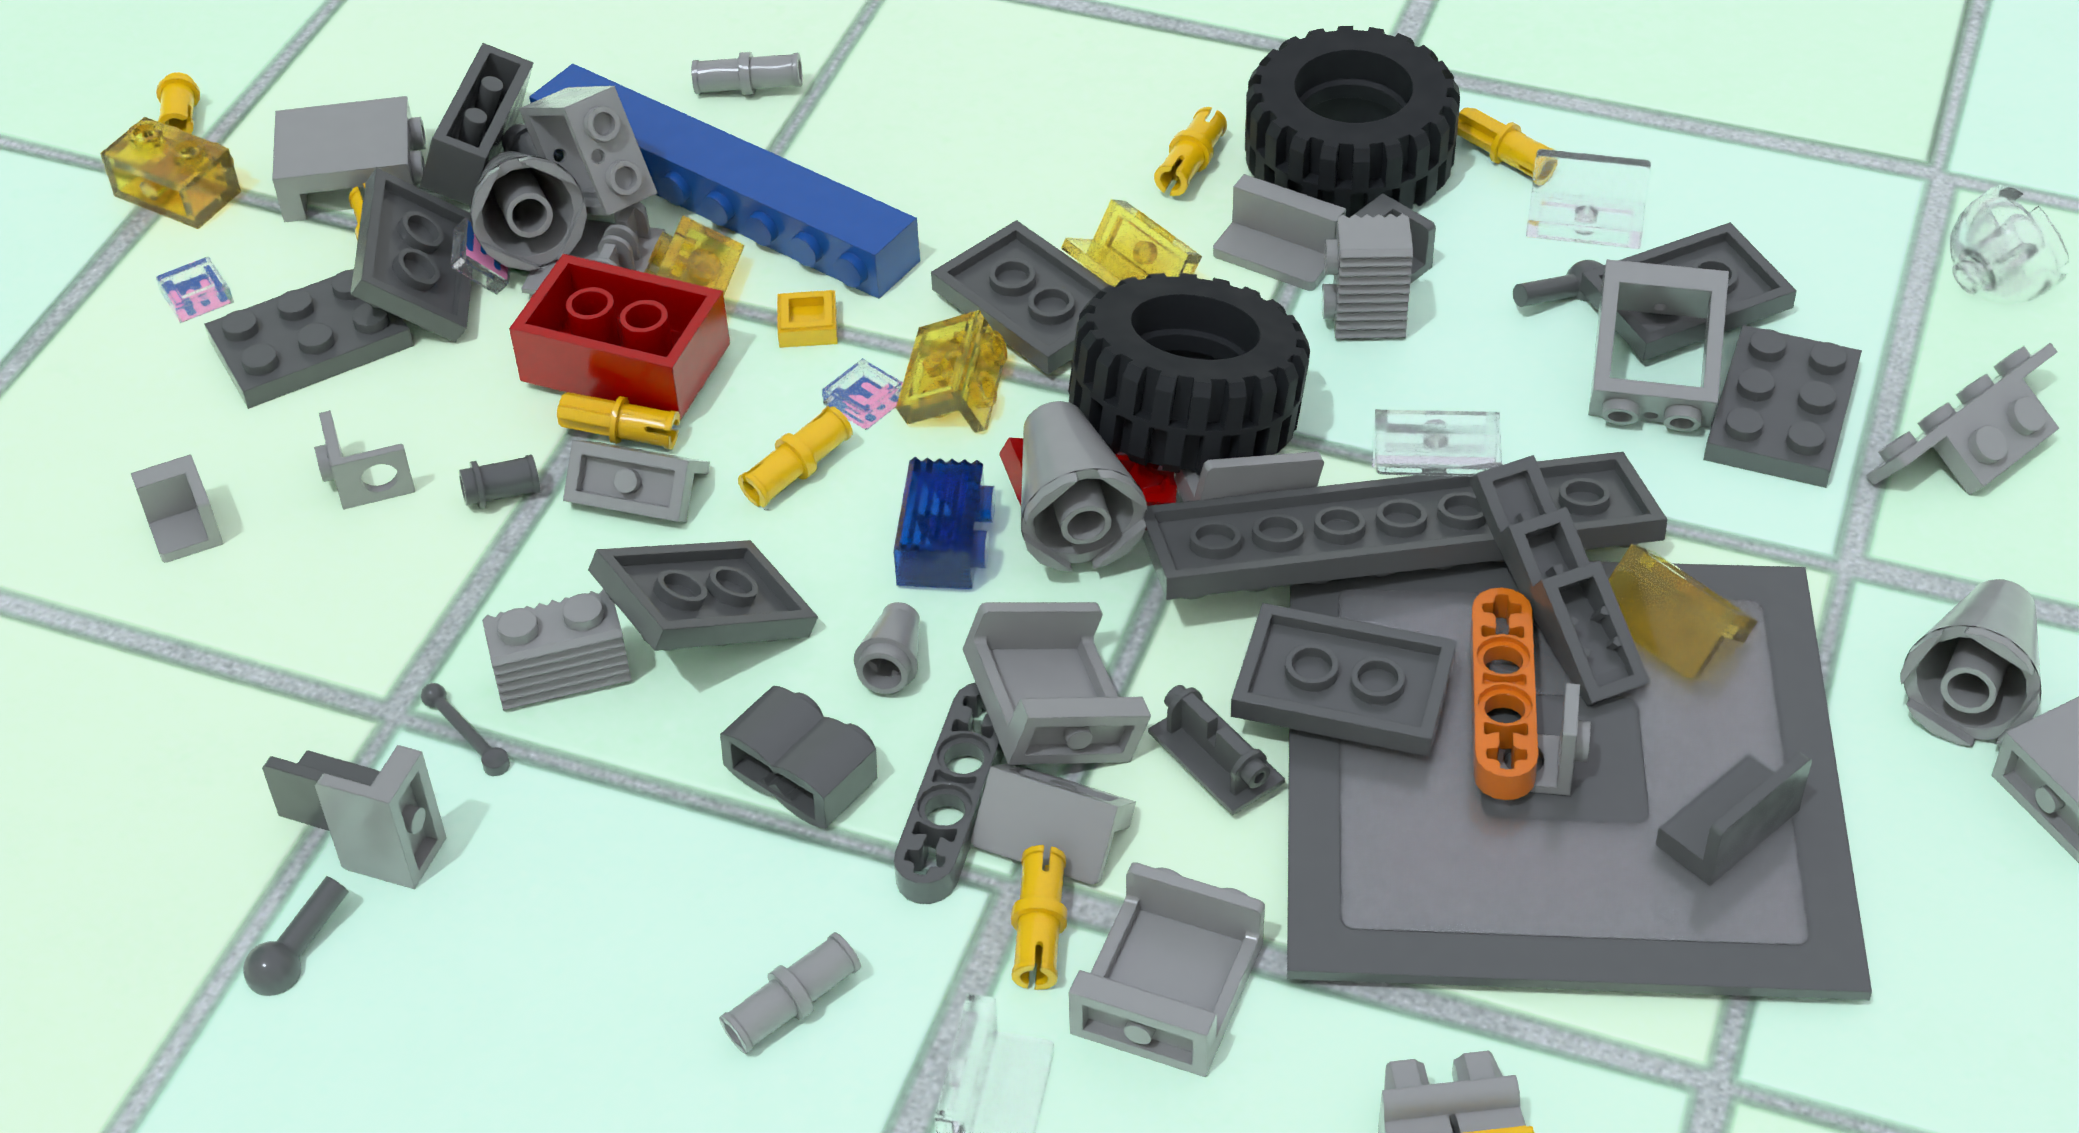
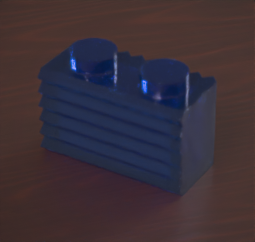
M917 457L909 460L893 550L896 586L973 589L976 568H987L989 532L981 530L982 523H993L996 492L995 486L985 485L984 465L979 460H975L973 463L968 462L966 459L958 463L953 458L947 462L941 458L932 461L928 457L922 461Z

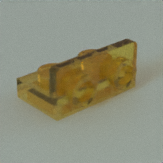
M682 215L673 235L662 231L654 246L648 262L657 266L656 271L653 272L645 269L644 272L722 290L725 295L745 245Z
M980 310L918 328L896 405L897 411L907 425L930 418H941L952 412L960 411L975 433L988 429L993 405L997 401V390L1003 366L1007 361V348L1002 335L991 328Z

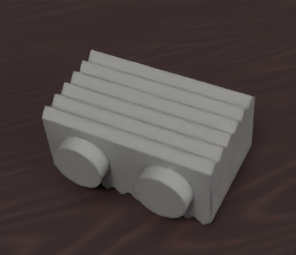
M1403 213L1398 217L1392 214L1383 217L1378 214L1374 218L1368 214L1362 218L1355 214L1350 218L1341 215L1337 218L1336 239H1325V275H1334L1333 284H1322L1323 319H1333L1335 339L1406 338L1413 245L1409 217Z
M604 589L599 594L590 591L589 594L581 593L570 598L564 597L561 602L552 599L548 605L539 602L535 608L526 605L524 608H513L506 612L500 611L496 617L487 614L482 620L503 710L632 680L616 606Z

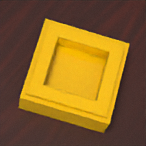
M835 290L777 294L779 348L838 344Z

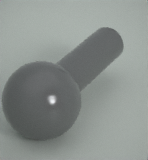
M1590 259L1581 260L1573 264L1566 275L1516 284L1513 288L1514 302L1519 307L1571 297L1590 302L1580 291L1582 272L1603 266V264Z
M326 876L277 941L264 942L250 951L244 962L243 974L248 987L253 992L263 996H274L286 992L296 984L301 975L299 957L349 893L343 885L333 878Z

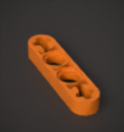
M1501 587L1481 592L1474 599L1472 606L1470 637L1473 775L1477 787L1486 795L1495 799L1513 800L1527 795L1533 789L1537 773L1538 735L1533 619L1530 601L1523 594L1513 589ZM1496 618L1506 619L1508 635L1496 634ZM1502 659L1515 663L1520 669L1510 674H1499L1489 670L1485 665L1493 660ZM1495 708H1508L1518 712L1522 718L1513 723H1501L1491 719L1487 713ZM1499 749H1511L1512 769L1500 768L1498 760Z

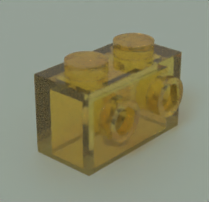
M145 116L100 153L115 197L196 229L203 226L241 192L234 167V159L230 154L229 148Z

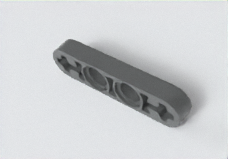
M976 683L968 684L960 689L952 701L895 851L894 869L898 890L907 900L917 904H932L942 901L951 895L957 886L971 847V837L990 766L1000 765L1004 755L988 713L985 714L981 724V734L973 731V718H978L982 710L987 711ZM959 756H972L982 762L980 768L967 774L953 772L947 767L949 761ZM943 806L957 808L964 814L958 822L947 826L937 825L927 818L930 812ZM928 847L936 849L937 866L930 867L926 875L916 874L915 871H921L926 864L929 856Z

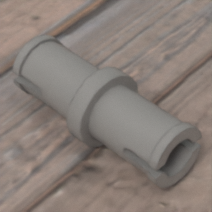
M740 52L738 58L693 60L691 64L692 84L695 94L741 90L743 95L755 94L756 89L801 87L803 85L802 61L799 52L788 55L753 57L752 52Z
M833 932L827 937L826 941L788 968L779 965L770 971L767 975L769 982L731 1011L723 1013L719 1017L720 1024L733 1044L742 1053L747 1054L753 1049V1046L793 1017L803 1020L814 1011L813 1002L851 973L854 974L860 970V960L850 944L839 933Z

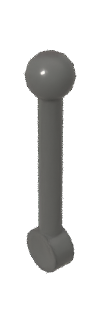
M439 683L427 684L421 692V700L424 705L429 708H437L479 753L483 770L489 776H500L506 773L510 767L507 752L502 748H491L447 701V692Z

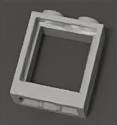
M615 86L567 87L519 108L538 157L559 164L575 178L582 191L587 214L608 216L657 194ZM556 149L562 150L564 155L560 162L555 161L553 157Z
M1606 259L1601 285L1588 415L1600 416L1607 422L1619 425L1647 421L1664 423L1666 427L1677 431H1692L1699 427L1711 428L1719 396L1729 271ZM1617 310L1706 318L1701 386L1610 378Z

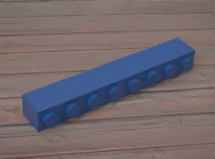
M574 63L529 96L530 103L567 87L615 86L656 188L657 194L655 195L669 201L673 205L683 207L716 225L743 235L759 245L766 246L788 256L804 266L831 276L849 287L856 288L880 299L920 262L917 217Z

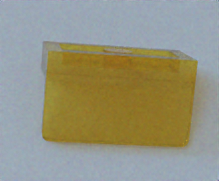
M1116 199L1110 200L1093 239L1065 237L1061 246L1063 251L1107 284L1114 287L1121 280L1134 276L1140 280L1146 279L1148 274L1165 273L1166 277H1179L1180 273L1194 274L1202 258V255L1126 200Z
M1634 544L1630 545L1608 579L1633 640L1690 679H1698L1725 638L1744 643L1758 623L1756 619L1658 553Z

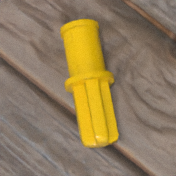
M1465 107L1459 112L1457 135L1489 152L1491 161L1496 164H1500L1503 161L1524 172V174L1532 177L1539 183L1544 182L1553 173L1558 162V151L1526 136V134L1522 133L1521 127L1518 124L1510 122L1505 125L1476 108Z
M567 392L561 396L557 407V419L561 427L609 436L610 442L619 444L622 439L662 446L665 449L672 450L679 430L672 429L673 425H680L679 412H669L629 404L628 397L619 396L616 401Z

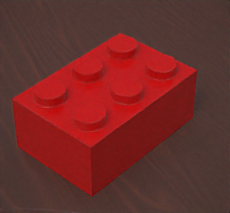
M562 254L509 328L520 381L563 392L616 401L619 396L628 397L629 404L669 412L677 411L680 414V421L730 345L722 290L567 254Z

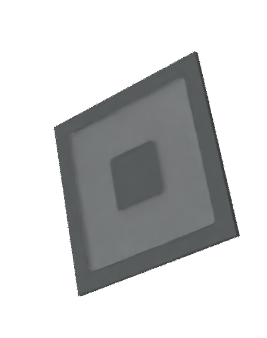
M1487 561L1456 565L1443 570L1429 568L1396 572L1385 577L1362 576L1331 580L1325 584L1304 583L1290 585V608L1457 640V647L1430 757L1289 729L1287 979L1870 1001L1872 988L1806 567L1601 561L1651 683L1590 706L1586 705L1579 694L1578 720L1591 721L1588 761H1574L1570 796L1529 792L1527 795L1513 800L1495 799L1486 795L1477 787L1473 775L1470 637L1472 606L1474 599L1481 592L1488 589L1502 587L1513 589L1520 593L1506 562ZM1532 615L1537 734L1560 736L1566 683H1573L1556 658ZM1496 618V634L1508 635V625L1505 618ZM1502 659L1493 660L1485 665L1489 670L1499 674H1510L1520 669L1515 663ZM1495 708L1487 713L1491 719L1501 723H1513L1522 718L1518 712L1508 708ZM1511 752L1504 758V763L1509 769H1512ZM1798 752L1812 760L1800 810L1711 886L1655 845L1658 829L1661 825L1748 754L1774 772ZM1539 756L1537 763V771L1540 770L1544 765L1542 759Z

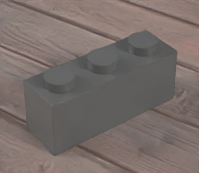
M482 43L432 137L420 184L421 188L465 205H471L472 196L487 163L500 153L503 135L514 125L520 113L519 108L523 104L534 62Z

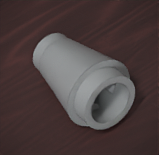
M902 602L888 604L854 653L853 661L858 679L866 688L880 694L899 692L911 683L917 674L920 617L912 606Z

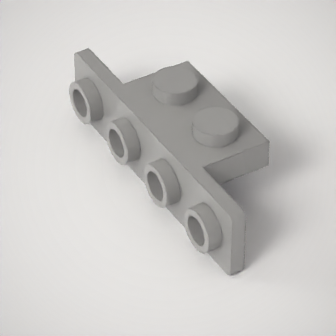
M2050 342L2030 354L2027 348L2022 346L1993 366L1999 374L1997 378L1992 381L1986 373L1955 394L1962 403L1954 409L1949 402L1943 404L1917 423L1923 431L1918 437L1915 438L1908 431L1882 448L1878 453L1884 462L1866 475L1873 485L1879 483L1909 465L1931 447H1934L1968 495L1985 487L2060 429L2023 379L2058 353L2056 348Z

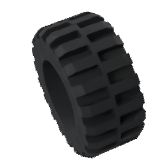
M1338 26L1336 31L1325 32L1324 28L1309 31L1305 38L1302 39L1294 36L1284 41L1280 45L1279 51L1276 49L1271 50L1252 72L1248 81L1245 120V151L1248 169L1255 178L1346 208V217L1348 218L1382 193L1411 210L1413 209V204L1420 207L1445 185L1451 175V168L1454 166L1460 107L1459 87L1443 60L1438 61V57L1431 49L1425 45L1415 46L1412 38L1400 33L1396 36L1385 34L1384 29L1369 27L1368 31L1353 30V26Z
M1165 273L1148 274L1146 279L1140 280L1134 276L1121 280L1115 287L1109 285L1100 290L1082 309L1079 321L1077 322L1068 389L1069 403L1074 404L1082 411L1114 454L1118 452L1125 453L1130 461L1146 466L1147 463L1162 466V471L1180 473V469L1196 470V474L1200 475L1203 464L1207 460L1275 455L1291 441L1294 431L1297 430L1309 366L1310 346L1299 322L1293 315H1287L1281 304L1273 299L1266 301L1261 298L1260 292L1245 286L1241 289L1230 285V281L1215 277L1213 281L1197 278V274L1180 273L1179 277H1166Z

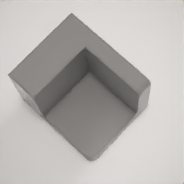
M192 454L130 473L162 562L168 563L224 544Z

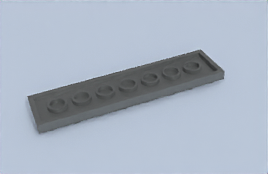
M1624 451L1537 461L1556 509L1567 507L1584 550L1613 546L1627 548L1636 546L1639 543L1665 540L1668 519ZM1498 466L1147 506L1144 517L1146 528L1142 537L1166 600L1178 598L1193 600L1206 595L1228 592H1260L1270 587L1304 583L1325 584L1331 580L1362 576L1385 577L1396 572L1429 568L1443 570L1456 565L1487 561L1505 562L1469 483V480L1476 473Z

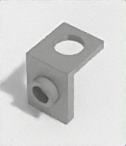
M331 410L319 413L325 444L315 446L314 450L323 482L335 480L343 510L415 492L405 448L402 443L343 457ZM375 465H390L397 470L395 477L383 485H369L361 479L363 473Z
M1566 683L1560 736L1537 734L1538 756L1542 759L1544 765L1537 771L1535 784L1530 792L1570 796L1574 761H1588L1591 721L1578 720L1580 684ZM1499 749L1498 760L1500 768L1509 769L1504 763V758L1511 752V749Z

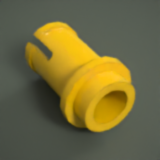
M180 72L170 73L159 81L156 87V96L161 104L157 124L159 131L164 130L163 135L165 137L181 140L187 138L193 132V111L200 100V89L189 75Z

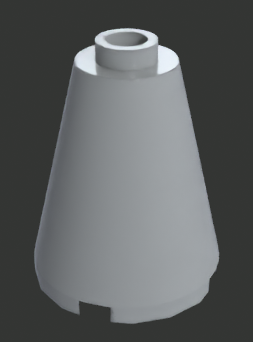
M513 151L500 153L487 163L476 186L470 205L471 226L478 242L486 253L506 267L527 271L540 269L541 265L548 264L556 259L559 260L562 254L569 255L582 238L587 219L582 191L575 178L565 168L545 158Z
M1054 401L1039 406L1029 414L1023 427L1021 533L1027 551L1040 564L1058 571L1073 572L1071 564L1091 561L1093 569L1107 566L1128 554L1143 537L1146 528L1144 517L1147 504L1140 486L1077 406L1064 401Z
M1992 579L1979 584L1909 650L1900 672L1901 685L1904 684L1909 698L1906 705L1912 717L1933 735L1957 745L1973 746L1975 740L1997 739L1995 743L1997 745L2002 743L2006 731L2033 719L2036 714L2042 694L2036 605L2030 593L2021 585L2005 579Z

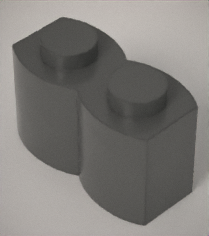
M772 686L720 733L723 765L734 776L754 790L774 796L791 813L819 828L826 829L878 779L876 748L870 736L855 724H845L837 719L824 717L818 704L811 697L801 692L794 693L780 686Z

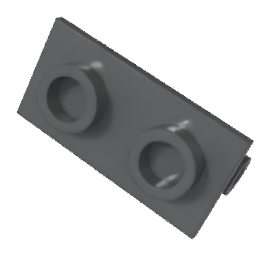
M1177 685L1167 693L1164 699V704L1168 707L1167 717L1148 728V733L1232 816L1285 783V778L1267 762V756L1260 749H1254L1203 700L1202 694L1196 688H1186L1183 685Z

